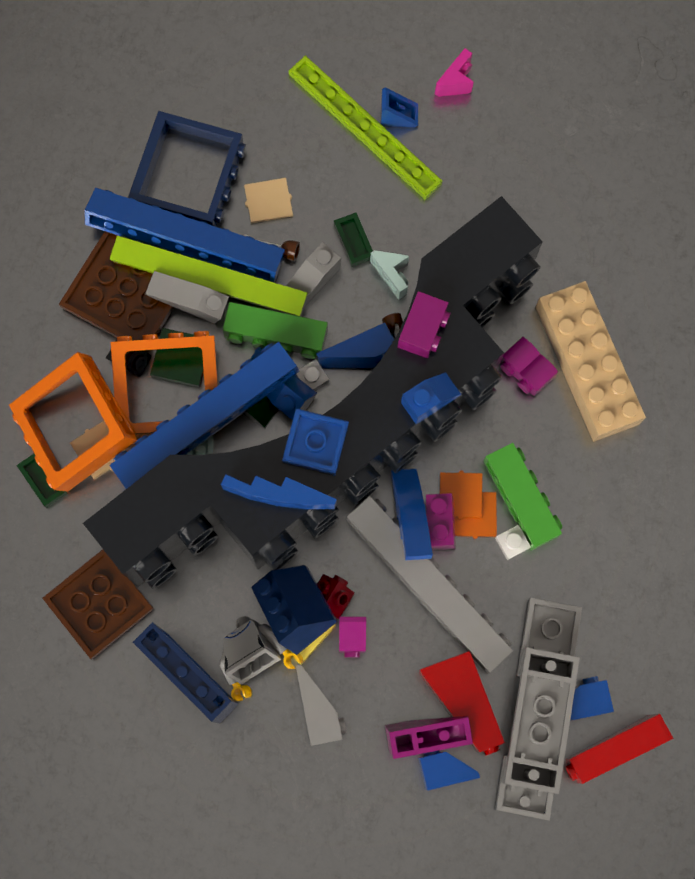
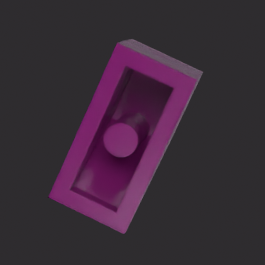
M339 616V653H344L345 658H360V653L366 652V617Z

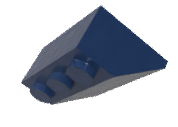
M306 565L271 570L251 587L278 643L296 655L337 622Z

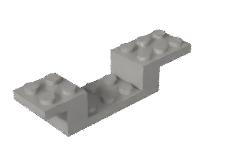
M529 598L517 671L520 683L508 756L503 757L495 810L550 821L554 793L559 794L578 673L580 657H575L582 607Z

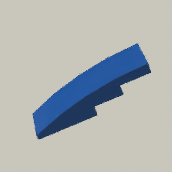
M402 469L396 474L391 470L396 517L399 521L401 540L403 539L405 561L431 559L433 553L417 469Z
M225 474L221 483L223 490L250 500L275 506L298 509H335L337 505V499L288 477H285L282 486H278L258 476H255L252 484L249 485Z

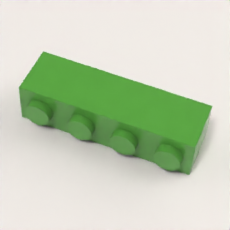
M229 302L223 326L224 337L232 343L241 344L244 341L252 343V346L256 348L260 347L263 349L271 343L276 344L280 342L288 354H291V352L301 353L302 357L308 359H315L317 357L316 353L323 351L328 331V322Z
M511 443L487 455L483 462L516 524L520 526L532 551L558 538L562 534L560 530L562 529V524L556 515L553 516L548 508L550 502L545 493H540L537 488L538 480L532 470L528 471L524 463L526 461L524 453L519 447L516 448L514 443Z

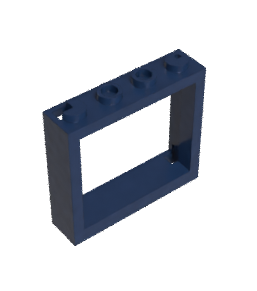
M158 111L128 198H133L151 206L155 205L163 210L179 213L197 221H204L216 227L217 223H220L221 219L223 220L224 210L222 208L224 202H228L231 196L232 179L236 180L238 175V160L244 157L246 144L243 143L242 134ZM169 128L231 145L208 213L146 196Z
M152 622L133 641L150 661L211 722L220 724L238 705L165 630Z

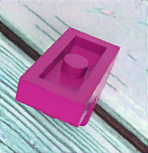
M464 48L437 81L435 88L436 96L460 95L472 92L474 82L466 76L472 68V53Z

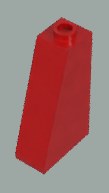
M470 651L420 669V676L451 717L468 716L473 742L471 745L477 752L484 751L485 756L499 751V745L505 742Z
M661 714L647 715L566 758L565 760L568 765L565 766V769L572 781L576 780L578 783L583 784L674 738Z

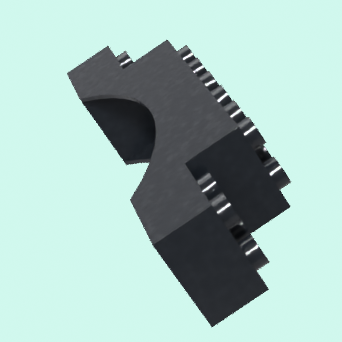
M501 196L421 259L417 286L408 313L396 338L381 361L364 381L339 404L323 414L349 421L336 475L282 462L289 434L261 445L232 452L207 455H169L83 522L84 526L121 573L137 587L145 582L154 589L167 581L177 571V568L171 562L187 548L193 556H196L216 541L218 535L213 529L218 523H221L257 569H260L266 563L273 570L280 569L298 553V550L295 548L297 545L295 540L307 530L314 538L325 533L338 521L339 518L336 513L339 511L337 506L347 498L355 506L363 502L379 487L376 481L381 477L379 472L388 465L395 474L400 472L418 456L416 449L422 444L420 439L428 434L434 442L438 441L458 423L455 418L462 412L461 406L467 402L473 410H476L496 393L497 390L494 387L503 378L497 369L504 352L483 328L494 318L495 313L492 309L500 302L502 297H505L510 304H513L531 289L533 283L530 279L541 268L535 259L543 241ZM418 291L449 302L446 311L451 313L446 327L439 328L437 336L441 337L436 352L430 351L428 359L398 348L400 335ZM446 372L461 393V396L418 424H415L401 404L402 394L422 381ZM225 474L249 485L252 484L255 476L278 486H282L285 477H288L337 499V505L335 509H298L275 506L250 500L223 490L221 483Z

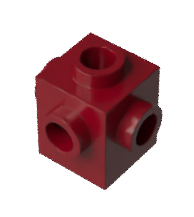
M323 574L317 585L335 618L339 620V616L341 617L355 592L347 587L348 582L338 575L331 578Z

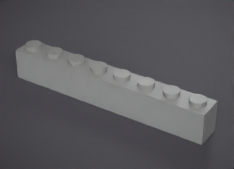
M369 496L347 516V522L467 652L470 651L472 658L487 674L490 673L513 652L509 647L512 645L510 640L503 633L498 635L492 628L493 622L484 613L480 615L473 608L476 604L467 594L462 596L456 590L457 583L448 574L444 577L438 570L440 565L433 557L431 559L405 561L403 539L401 540L398 519L395 517L391 519L385 513L387 510L385 505L379 499L373 500Z

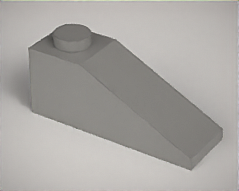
M322 242L304 261L286 285L287 287L308 293L304 307L341 269V257Z
M156 271L153 272L145 295L211 323L221 320L229 296L208 287Z
M296 665L310 745L314 746L343 740L342 734L347 733L344 717L338 718L336 710L302 665Z

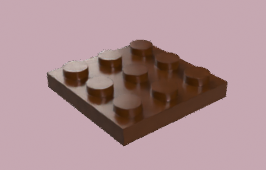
M103 549L42 598L91 660L154 609L134 583L121 573Z

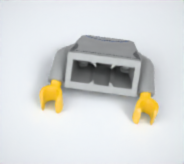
M243 616L236 620L237 629L226 635L223 639L224 650L219 664L228 684L233 686L231 697L235 701H242L241 691L243 696L248 698L251 697L252 690L248 685L241 684L281 660V654L284 656V665L290 669H296L291 663L293 656L299 663H303V657L300 654L291 653L290 650L279 644L269 625L259 624L255 620Z

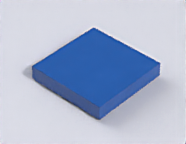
M296 408L282 462L336 475L349 421Z

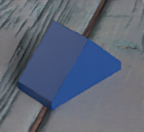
M386 87L383 88L381 125L383 127H417L418 103Z

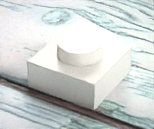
M316 359L300 368V372L295 375L314 391L329 383V378Z
M519 525L495 537L507 560L531 548Z

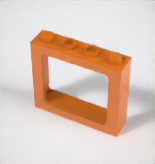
M209 331L194 332V337H184L183 333H169L168 338L158 339V334L142 335L143 340L133 341L132 336L117 337V342H111L114 398L134 434L157 431L156 427L163 421L132 423L130 421L125 354L129 351L199 347L202 349L205 391L208 389L213 390L218 386L215 336H209Z
M75 353L9 404L13 412L12 417L14 421L20 425L24 433V440L31 446L37 464L42 467L47 476L46 481L48 485L57 491H70L138 440L90 355ZM78 372L108 426L109 433L61 469L29 409Z

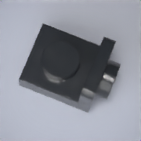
M110 349L108 355L106 356V359H108V360H110V361L112 362L111 349ZM144 350L127 352L125 354L126 370L140 377L150 361L151 355Z

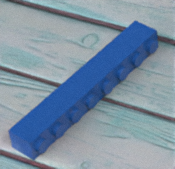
M95 187L85 208V225L267 281L275 283L282 265L285 249L274 244H267L250 236H243L225 228L221 229L209 225L204 221H197L179 213L163 210L155 205L151 206L133 198L117 195L109 190Z
M280 342L267 345L261 350V355L254 360L251 358L242 363L240 370L235 374L224 376L219 381L220 385L216 388L202 392L198 396L199 400L191 406L188 404L179 409L177 416L172 420L161 422L156 427L157 431L153 434L139 438L135 442L136 446L128 452L125 450L116 455L114 462L109 466L127 489L169 455L188 454L300 372L297 365Z

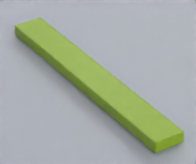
M306 55L289 70V75L423 199L426 200L442 185L443 181Z
M117 236L110 256V260L150 273L154 271L208 287L229 297L301 317L308 296L307 292L121 236Z

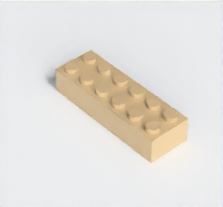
M586 281L540 297L535 306L593 442L640 425L646 416Z

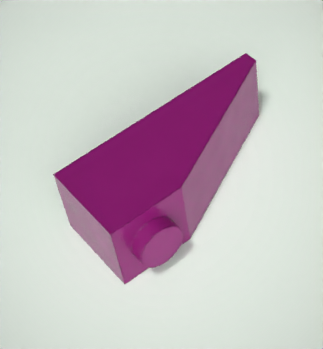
M468 716L410 720L385 725L389 752L393 759L473 744Z

